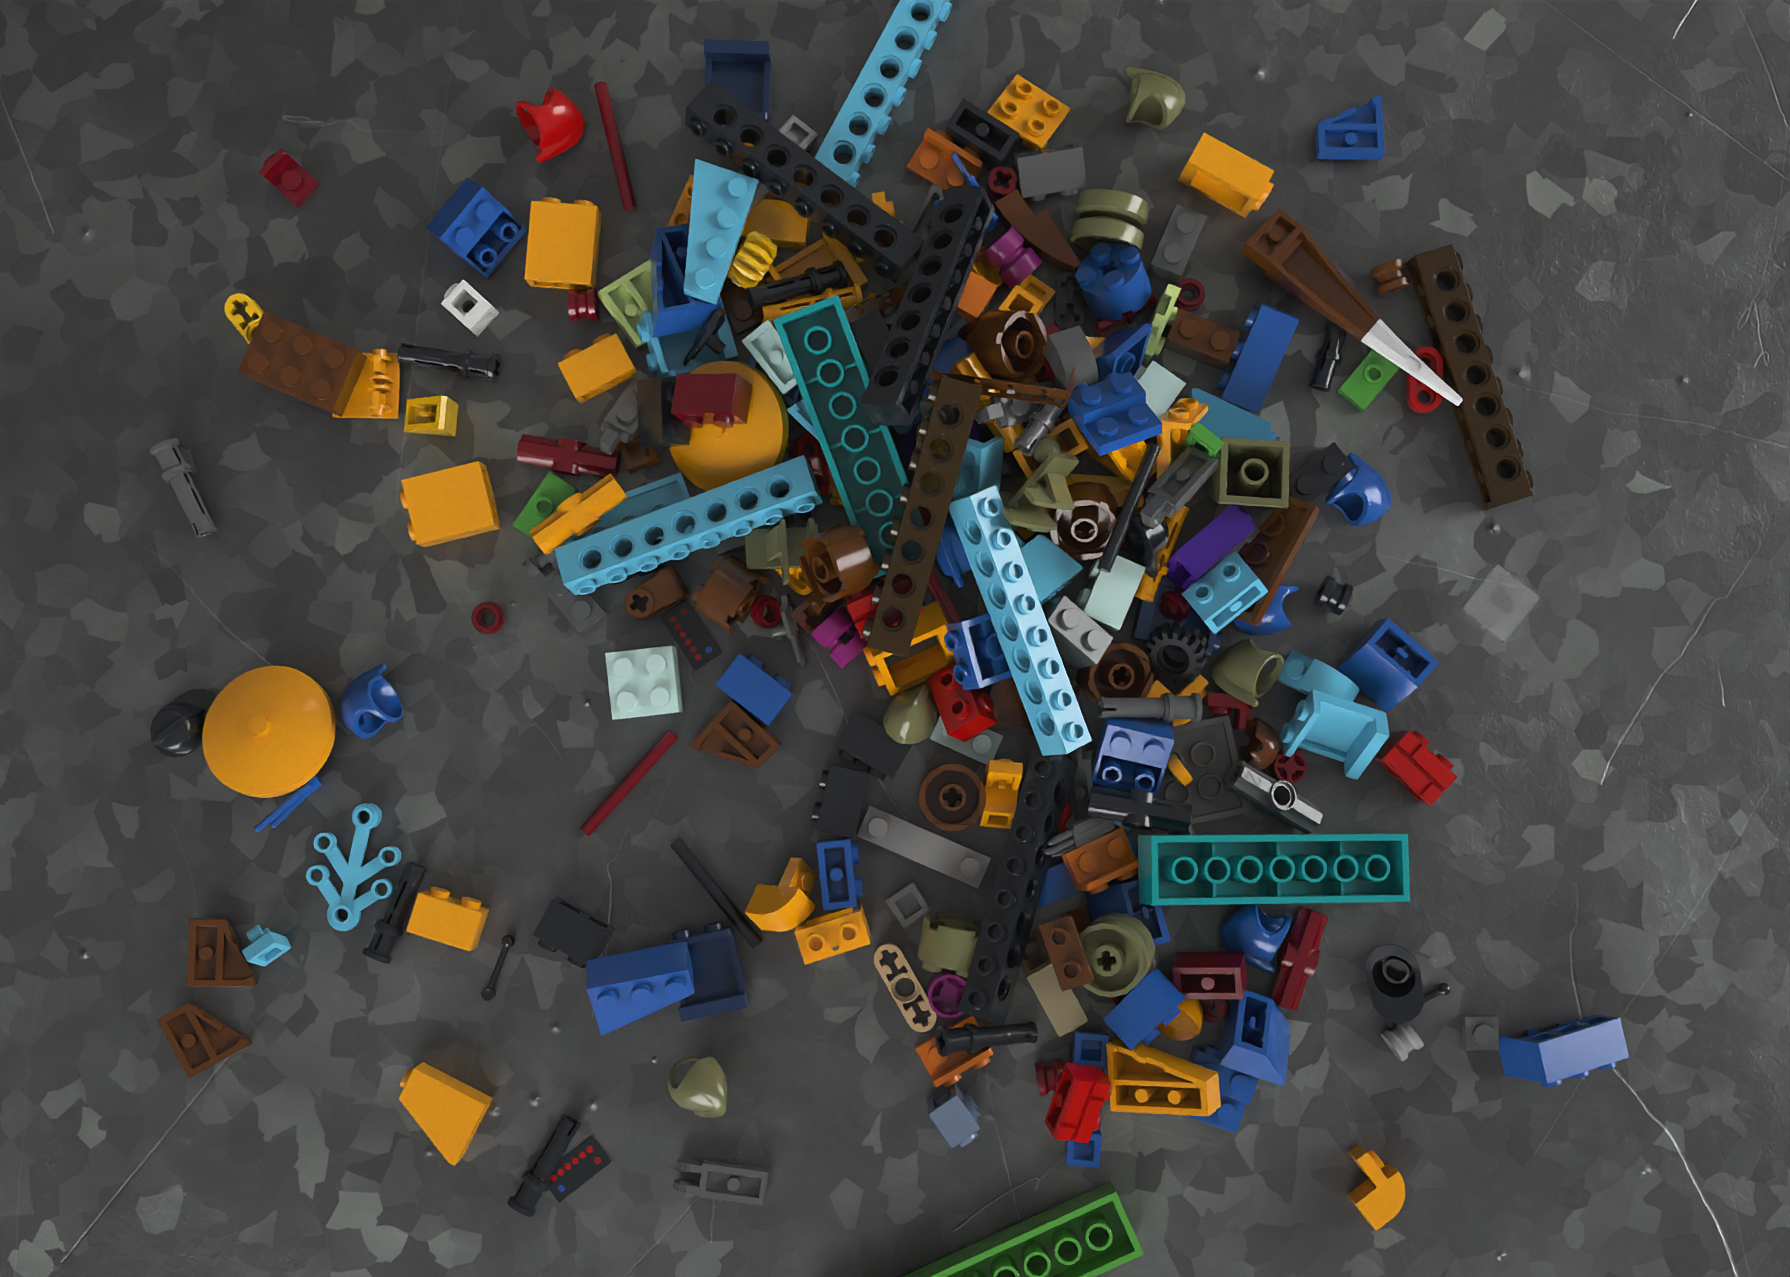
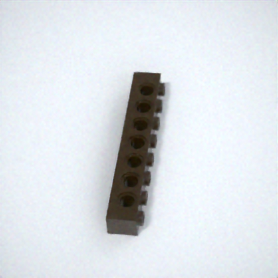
M1453 244L1417 254L1406 263L1432 347L1439 351L1443 358V381L1463 400L1459 406L1452 402L1450 404L1484 510L1533 496V479L1529 471L1525 470L1522 461L1523 448L1520 441L1515 439L1512 430L1513 417L1510 410L1505 408L1501 396L1503 395V386L1501 380L1497 376L1495 377L1491 365L1493 363L1492 351L1489 346L1485 345L1482 337V320L1478 314H1475L1473 309L1472 289L1464 281L1462 258L1458 252H1455ZM1437 277L1443 278L1447 282V290H1442L1438 287L1436 283ZM1447 308H1451L1457 313V322L1451 321L1447 317ZM1457 339H1461L1467 344V353H1463L1457 348ZM1467 370H1471L1477 375V384H1472L1468 381L1466 377ZM1477 401H1481L1487 406L1486 416L1478 412L1476 408ZM1488 432L1496 436V447L1491 446L1487 442L1486 436ZM1498 463L1503 464L1507 469L1505 479L1497 473Z
M945 376L940 377L939 383L932 382L927 398V402L933 404L930 416L922 417L917 436L923 437L920 451L913 450L908 470L914 471L911 484L904 483L899 503L904 505L901 518H894L889 537L895 538L892 552L885 550L880 570L885 571L886 574L883 584H876L871 604L877 605L873 618H866L862 637L867 638L866 646L905 658L908 656L983 387ZM950 405L957 410L958 419L955 424L945 425L940 421L939 411L943 406ZM935 439L944 440L949 448L947 456L940 460L932 457L929 451L930 444ZM929 472L934 473L939 479V486L932 493H926L920 487L921 477ZM923 506L930 513V519L924 526H915L911 521V512L916 507ZM908 540L917 541L921 548L919 556L912 560L904 558L901 554V547ZM906 574L911 578L909 590L903 593L893 590L892 580L896 575ZM891 607L898 608L902 612L901 621L894 626H889L882 620L884 611Z

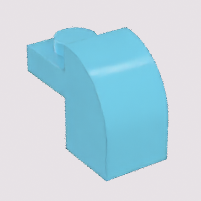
M1294 650L1291 651L1285 661L1283 670L1278 678L1280 683L1307 696L1312 689L1353 702L1360 691V688L1336 669L1316 658L1314 660Z

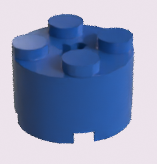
M1106 242L1098 243L1092 247L1091 254L1081 262L1075 273V278L1089 309L1095 317L1102 320L1122 319V313L1131 309L1133 313L1137 312L1147 303L1151 295V285L1138 249L1134 246L1126 244L1109 245Z

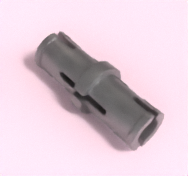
M1055 399V402L1063 403L1064 401L1061 399ZM1068 399L1064 407L1042 404L1037 412H1032L1028 418L1029 423L1013 443L1018 448V451L1026 456L1033 455L1037 443L1055 428L1054 423L1068 405Z

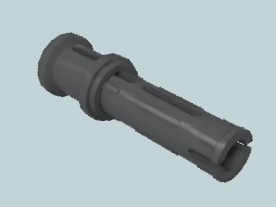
M172 438L155 444L149 451L152 456H156L163 470L161 474L163 480L170 483L196 538L212 534L217 528L190 476L192 474V467L190 464L185 463L178 448L180 445L179 440Z
M1164 693L1159 698L1099 697L1097 701L1098 705H1102V707H1097L1099 718H1160L1161 721L1171 723L1173 719H1190L1191 722H1200L1203 711L1202 698L1199 693H1191L1190 696H1173L1172 693Z

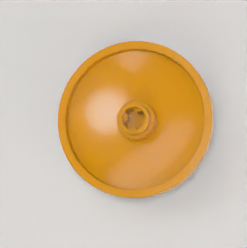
M710 362L689 373H737L752 385L747 424H733L732 428H721L713 424H703L702 428L689 427V445L669 448L677 467L683 475L694 485L705 491L780 464L787 448L789 421L786 406L780 392L764 373L742 362Z
M265 666L250 670L225 686L208 710L202 732L203 752L207 764L217 779L241 794L257 798H271L290 793L311 780L330 755L336 734L334 707L322 686L301 671L285 666Z

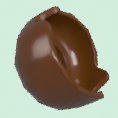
M1256 717L1244 729V733L1250 740L1249 744L1245 747H1240L1239 750L1244 757L1243 761L1261 771L1270 766L1276 759L1280 749V737L1273 726Z

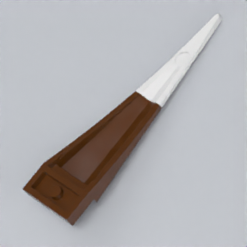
M1278 209L1244 244L1240 252L1266 271L1264 276L1453 404L1459 406L1463 401L1451 387L1421 361L1375 314L1341 275L1306 228L1281 209Z

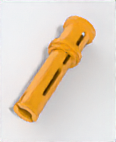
M856 282L853 284V287L838 290L826 288L822 295L762 306L765 322L769 320L772 325H775L773 319L836 295L839 296L843 308H848L863 301L860 284ZM861 304L856 305V306H855V309L857 310V309L861 308L862 305H861Z

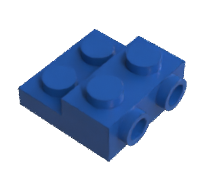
M1130 371L1121 375L1117 372H1112L1102 382L1091 386L1082 383L1074 388L1068 402V414L1099 456L1162 434V422L1146 403V391Z
M988 612L946 624L948 632L944 636L945 645L949 651L954 653L957 665L953 668V675L957 683L963 686V690L979 689L1013 677Z
M1204 1044L1203 1049L1193 1045L1188 1061L1214 1070L1219 1074L1221 1107L1210 1116H1186L1236 1134L1246 1104L1250 1105L1259 1078L1219 1065L1221 1049L1208 1044Z

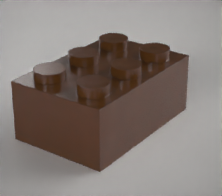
M264 311L238 369V373L342 417L367 357L354 348Z

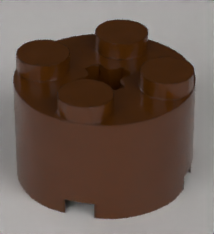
M998 310L987 312L979 319L974 330L968 334L967 344L992 379H1023L1035 376L1042 368L1046 358L1042 356L1043 345L1047 344L1048 338L1045 326L1036 314L1028 313L1025 310Z
M1085 481L1068 485L1075 508L1072 511L1052 508L1051 519L1057 528L1055 531H1050L1051 538L1054 544L1069 553V556L1074 559L1091 560L1101 557L1119 516L1118 503L1110 492L1109 487L1103 483Z
M839 524L809 536L801 542L800 548L805 546L804 556L799 557L803 577L814 593L820 591L825 596V598H822L825 602H834L868 587L873 577L879 573L878 563L872 557L866 543L865 532L859 525Z
M720 556L711 568L712 576L706 585L704 583L699 585L692 596V600L697 603L696 611L727 632L733 633L737 629L732 627V625L736 621L743 624L751 614L753 602L762 596L763 593L758 588L760 583L767 584V577L756 570H748L746 564L735 556L728 558Z
M1112 640L1097 664L1077 669L1076 682L1084 695L1094 703H1097L1099 697L1146 698L1152 688L1153 672H1151L1150 660L1144 651L1135 645ZM1113 671L1118 674L1116 679L1112 676Z
M943 763L932 768L924 776L919 787L918 799L920 808L930 823L942 830L959 831L969 827L980 817L986 804V791L980 777L969 767L959 763ZM950 787H955V792L961 794V799H956L954 805H949L948 800L942 798L943 793H948Z

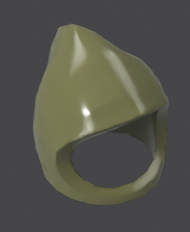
M1126 67L1124 73L1132 79L1125 122L1141 123L1159 131L1163 130L1182 111L1186 101L1184 90L1178 82L1167 75L1136 67Z
M1252 638L1244 639L1229 647L1216 659L1212 666L1211 676L1215 683L1228 694L1246 704L1257 707L1259 702L1255 698H1260L1268 692L1278 680L1284 667V659L1282 655L1256 648L1253 645ZM1277 659L1276 666L1271 673L1264 674L1260 672L1269 660Z
M928 683L921 685L916 690L901 692L890 702L884 714L883 722L887 734L896 742L915 744L932 735L937 725L938 711L935 702L929 695L931 689Z
M684 1058L672 1067L668 1077V1090L672 1099L680 1107L694 1111L696 1116L707 1118L720 1117L726 1112L727 1080L723 1069L715 1058ZM689 1061L696 1062L688 1070L681 1083L678 1084L676 1082L678 1069Z

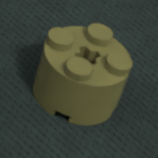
M930 913L925 914L917 951V957L923 961L922 968L932 972H941L943 968L956 970L957 975L968 977L981 928L974 926L975 919L948 913H938L937 919H930Z

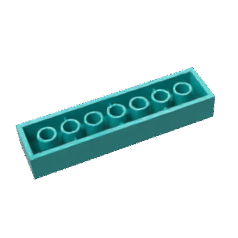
M836 295L773 319L850 524L851 526L859 525L864 530L866 543L871 555L878 563L879 573L873 577L874 579L886 574L885 571L880 570L885 550L892 552L895 538L889 537L894 518H901L904 505L899 503L904 483H910L888 425H875L860 405L870 377L841 300ZM919 507L914 508L910 515L912 523L915 526H924L925 523ZM908 540L901 547L902 556L908 560L917 558L921 551L919 543L915 540Z
M1408 834L1138 835L1139 903L1156 906L1410 902Z

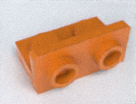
M927 128L924 133V139L907 164L906 170L931 186L933 184L939 186L943 191L942 193L945 194L947 188L968 187L951 157L953 152L958 154L969 174L973 175L976 180L982 172L983 162L974 150L968 147L962 149L952 143V138L941 130L934 132Z
M1123 827L1116 828L1085 845L1061 855L1076 891H1089L1090 895L1109 888L1107 882L1115 878L1123 881L1137 874L1138 858L1134 856Z
M968 1015L948 1028L963 1027L966 1023H973L977 1027L980 1026L974 1016ZM936 1035L915 1046V1050L932 1077L935 1087L942 1084L944 1087L953 1085L962 1078L960 1073L971 1067L973 1070L980 1069L990 1062L989 1056L994 1054L992 1047H983L974 1054H967L966 1051L951 1052L949 1056L942 1057L937 1050Z

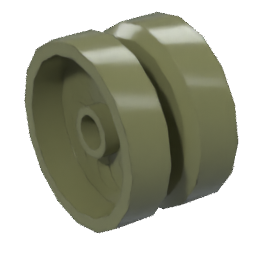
M1111 189L1084 190L1078 195L1075 213L1081 219L1074 221L1072 225L1070 242L1073 246L1090 253L1092 247L1101 242H1106L1109 245L1126 244L1136 247L1140 254L1144 234L1138 228L1145 226L1147 223L1150 206L1140 197L1126 192Z
M1111 912L1100 915L1079 934L1094 975V980L1083 986L1097 995L1116 997L1127 994L1145 977L1154 961L1155 945L1150 931L1140 920L1127 913Z

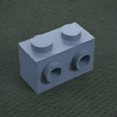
M954 1083L943 1088L927 1100L928 1115L951 1148L958 1144L964 1147L977 1137L978 1134L976 1132L980 1129L978 1118L981 1114L978 1111L979 1106L969 1092L963 1094L957 1084Z

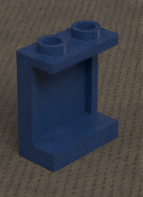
M704 39V55L706 59L705 87L712 80L770 124L772 67L770 41ZM717 123L720 126H727L724 123Z
M1161 578L1153 602L1139 598L1130 639L1148 643L1159 627L1161 628L1167 622L1171 626L1176 621L1175 619L1168 618L1161 607L1163 602L1162 595L1169 590L1175 591L1178 589L1169 579ZM1192 608L1191 612L1187 614V618L1180 622V627H1183L1186 622L1191 624L1190 631L1193 632L1195 628H1198L1200 630L1198 638L1205 636L1207 639L1204 646H1209L1210 651L1207 656L1210 657L1213 651L1217 652L1219 650L1222 633L1217 632L1214 634ZM1176 645L1166 646V648L1185 652V650Z
M724 921L704 925L705 931L692 933L691 928L672 932V938L665 942V945L686 941L693 964L695 993L680 1000L681 1006L678 1010L681 1022L747 1008L749 998L733 925L724 926Z

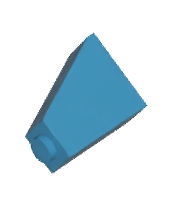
M1192 388L1186 394V398H1194L1198 400V403L1208 404V412L1198 422L1219 439L1221 437L1276 441L1275 432H1271V422L1199 388Z

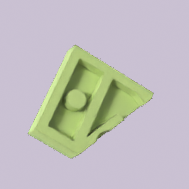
M650 259L601 289L597 294L635 349L646 343L641 342L637 330V323L640 322L642 312L649 310L652 314Z
M1167 285L1158 300L1149 324L1152 325V330L1143 359L1146 363L1149 362L1153 355L1159 356L1166 339L1161 336L1165 325L1171 326L1178 308L1174 304L1181 288L1174 285Z

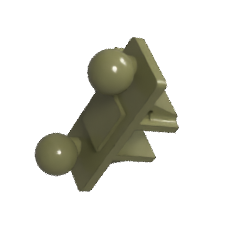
M1043 438L1037 443L1033 453L1036 461L1041 464L1014 497L1007 491H998L1004 506L1002 513L1011 524L1012 530L1016 532L1022 527L1037 532L1048 533L1055 531L1057 526L1044 507L1071 511L1075 508L1065 478L1076 467L1079 460L1074 455L1061 454L1060 445L1054 439Z
M809 518L806 527L786 528L785 519H780L779 525L775 528L752 529L749 534L744 535L746 568L748 570L782 568L783 585H788L789 568H800L799 557L804 556L805 546L800 548L801 542L809 536L834 526L819 527L818 524H815L814 518Z

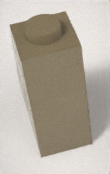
M1038 929L1034 930L1029 935L1021 968L1058 1036L1061 1037L1068 1032L1077 1030L1081 1025L1088 1022V1019L1072 989L1062 992L1043 937Z

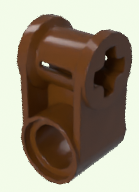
M672 565L631 590L625 598V608L634 618L646 620L682 601L690 595V592ZM639 596L643 600L649 599L645 604L647 608L645 612L633 609L637 605L635 599Z

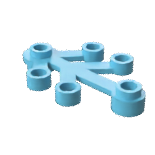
M373 803L360 804L353 810L352 821L356 829L348 862L338 848L337 839L334 834L324 832L314 838V848L318 852L325 853L343 881L341 895L330 881L329 870L324 865L310 867L306 873V879L311 885L318 886L330 905L327 910V920L334 929L339 931L353 929L361 919L362 910L379 899L390 897L394 892L393 882L387 878H382L372 884L370 891L355 899L359 884L385 867L398 864L401 860V851L395 846H388L381 849L378 857L362 866L370 829L377 827L382 819L380 808ZM362 811H367L370 815L367 823L362 822L360 819ZM323 836L330 840V845L327 849L321 846ZM388 850L393 851L395 854L393 862H388L385 859V853ZM316 869H319L323 874L320 881L314 879L313 873ZM380 883L387 885L388 891L385 895L380 894L378 891ZM340 909H345L348 913V918L345 921L341 920L338 916Z

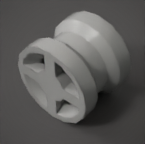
M1408 1022L1397 1023L1395 1029L1392 1031L1386 1030L1381 1034L1388 1047L1402 1062L1408 1058V1053L1413 1049L1419 1050L1424 1046L1422 1040Z

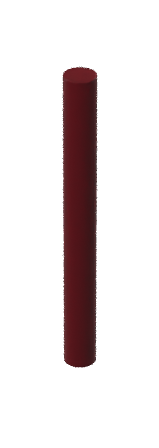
M597 82L594 84L624 211H632L637 206L607 83Z
M668 729L584 822L580 829L590 836L673 745L678 736Z

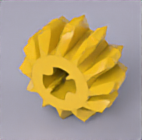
M756 231L750 232L736 249L727 277L732 280L731 282L739 287L742 286L744 289L756 286L773 263L777 255V246L764 234L761 235Z

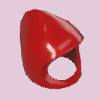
M553 86L548 87L541 106L525 101H517L516 112L522 126L534 145L540 149V152L535 155V159L538 162L549 160L567 151L577 144L584 134V118L582 113L569 97Z

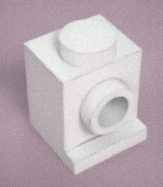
M462 280L459 284H453L446 291L445 299L441 303L477 337L499 314L465 280ZM470 303L475 304V306L468 313H466V306Z

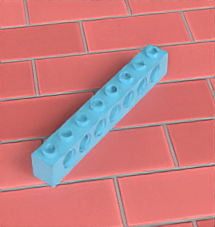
M950 0L899 1L820 146L815 159L854 188L860 179V174L857 173L863 162L868 164L876 148L873 142L878 134L884 135L890 124L891 117L888 115L892 107H899L906 94L905 83L909 77L914 79L922 63V60L919 58L923 50L929 51L937 36V32L934 30L938 22L946 21L953 5L950 3ZM917 12H923L928 18L924 21H917L912 16ZM907 40L913 46L910 49L903 50L897 46V43ZM888 68L898 72L894 78H886L881 73ZM875 96L879 97L883 102L877 107H871L866 103V100ZM855 125H863L867 128L866 133L863 135H854L850 130ZM840 153H847L852 159L846 164H840L835 161V157Z
M802 455L555 548L554 550L563 585L575 595H585L594 592L596 587L604 584L621 582L628 575L636 572L651 571L657 568L658 564L671 559H683L695 550L715 547L727 538L747 535L752 529L759 526L779 523L780 519L791 514L806 513L811 511L815 505L823 503L813 470L805 456ZM789 489L784 497L777 498L782 490ZM757 501L755 507L746 510L749 503ZM726 513L722 520L715 522L719 514ZM695 524L690 532L684 533L689 525ZM663 536L660 543L653 545L658 537ZM632 547L631 552L627 556L622 557L624 551ZM601 559L599 565L595 568H592L594 562Z
M996 485L969 493L950 503L949 511L987 611L991 616L992 624L1043 756L1068 754L1092 741L1011 524L1002 513L1004 509Z

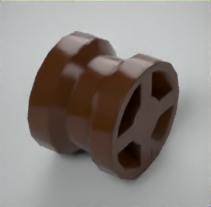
M1404 259L1392 260L1371 269L1372 276L1377 278L1379 283L1377 287L1378 295L1390 294L1411 285L1410 279L1405 276L1403 271L1405 267Z

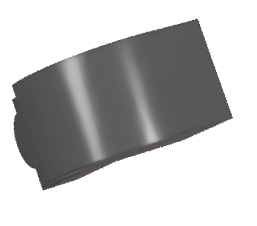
M1080 325L1048 336L1044 355L1055 374L1054 388L1066 390L1073 368H1075V387L1082 383H1086L1089 386L1098 383L1096 360Z

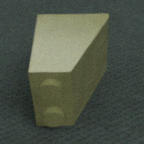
M1221 437L1220 440L1224 444L1215 457L1218 459L1219 467L1209 477L1208 497L1220 504L1287 508L1289 499L1290 442Z

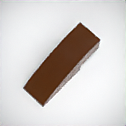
M1017 189L994 203L995 212L999 215L1000 222L1004 228L1007 229L1013 225L1024 238L1023 247L1033 249L1041 260L1061 271L1076 272L1081 262L1046 209L1034 216Z

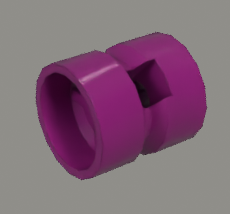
M1013 225L996 237L980 253L992 268L1000 267L998 275L1009 289L1022 282L1042 263V260L1033 249L1023 248L1024 238Z
M843 606L830 615L811 634L823 648L829 647L831 649L830 656L841 669L862 653L863 648L867 647L865 638L861 639L857 628L853 626L854 622L851 615ZM843 635H846L849 640L846 645L839 641Z
M945 968L941 972H935L928 982L927 991L929 1004L935 1013L945 1018H955L964 1014L958 1011L967 978L957 975L956 970Z

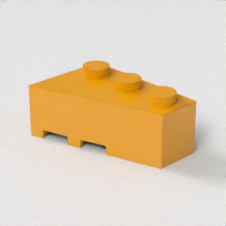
M1119 1037L1106 1043L1108 1080L1111 1083V1111L1210 1116L1221 1107L1218 1072L1150 1046L1145 1047L1142 1043L1130 1050Z

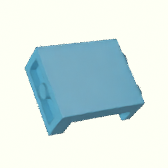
M649 310L642 312L640 322L637 323L640 340L642 343L647 342L650 354L646 355L651 374L656 373L657 376L677 377V374H689L696 368L710 362L736 361L738 357L726 314L725 322L715 334L726 345L725 349L717 355L704 345L696 358L690 360L686 366L683 365V360L694 345L693 342L701 329L653 338V320Z
M1315 689L1310 691L1305 700H1301L1298 703L1294 717L1290 723L1284 724L1280 733V741L1283 742L1285 756L1292 757L1296 749L1301 748L1344 762L1345 776L1358 780L1389 737L1387 715L1385 712Z

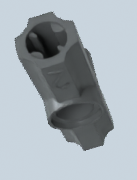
M1243 760L1236 762L1233 768L1229 770L1225 780L1227 787L1253 802L1254 807L1260 813L1273 814L1304 834L1312 833L1320 825L1323 816L1321 808L1297 794L1289 782L1284 780L1276 781Z

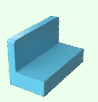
M996 436L985 443L968 438L951 501L995 485L997 490L1000 491L1004 447L1003 437Z

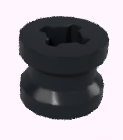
M1327 575L1317 591L1314 605L1320 608L1326 606L1331 609L1333 614L1339 616L1349 603L1353 586L1348 583L1339 584L1334 577Z

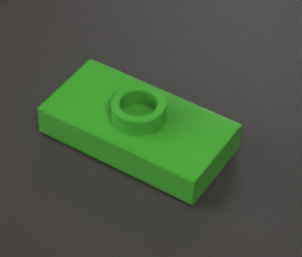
M1372 349L1338 388L1337 392L1362 412L1400 367Z
M1197 421L1189 431L1179 450L1183 453L1191 445L1210 457L1215 458L1224 442Z
M549 471L513 526L532 538L529 531L544 519L557 512V507L567 498L576 494L578 490Z

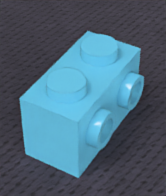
M1235 551L1230 556L1218 561L1215 568L1205 576L1191 583L1182 595L1211 631L1216 634L1268 593V590Z

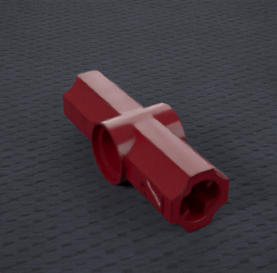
M522 434L517 448V461L519 463L551 468L554 472L571 476H581V474L604 478L611 473L616 479L620 470L621 452L614 450L612 455H609L598 447L587 446V443L568 438L554 440L541 436Z
M1299 906L1289 938L1283 941L1277 956L1278 970L1268 997L1273 999L1277 1005L1297 1011L1307 979L1313 976L1317 968L1320 956L1318 947L1329 916Z

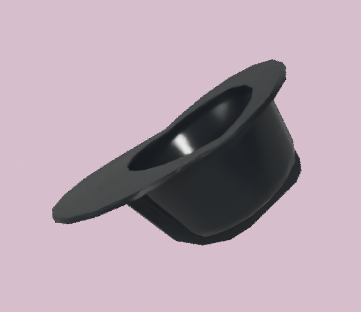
M1122 506L1117 507L1118 513H1120ZM1140 506L1136 508L1124 538L1132 547L1141 566L1146 567L1145 573L1149 577L1155 578L1158 571L1155 555L1166 546L1169 538V528L1164 520L1154 530L1145 526L1140 515V511L1145 506Z
M192 689L179 695L162 708L153 718L150 727L151 741L156 749L163 755L177 758L184 757L201 746L205 718L217 696L213 692L204 689Z
M1384 944L1377 946L1369 953L1366 960V973L1373 1006L1383 1018L1390 1022L1405 1023L1412 1021L1420 1014L1424 1006V989L1417 959L1407 949L1399 945Z

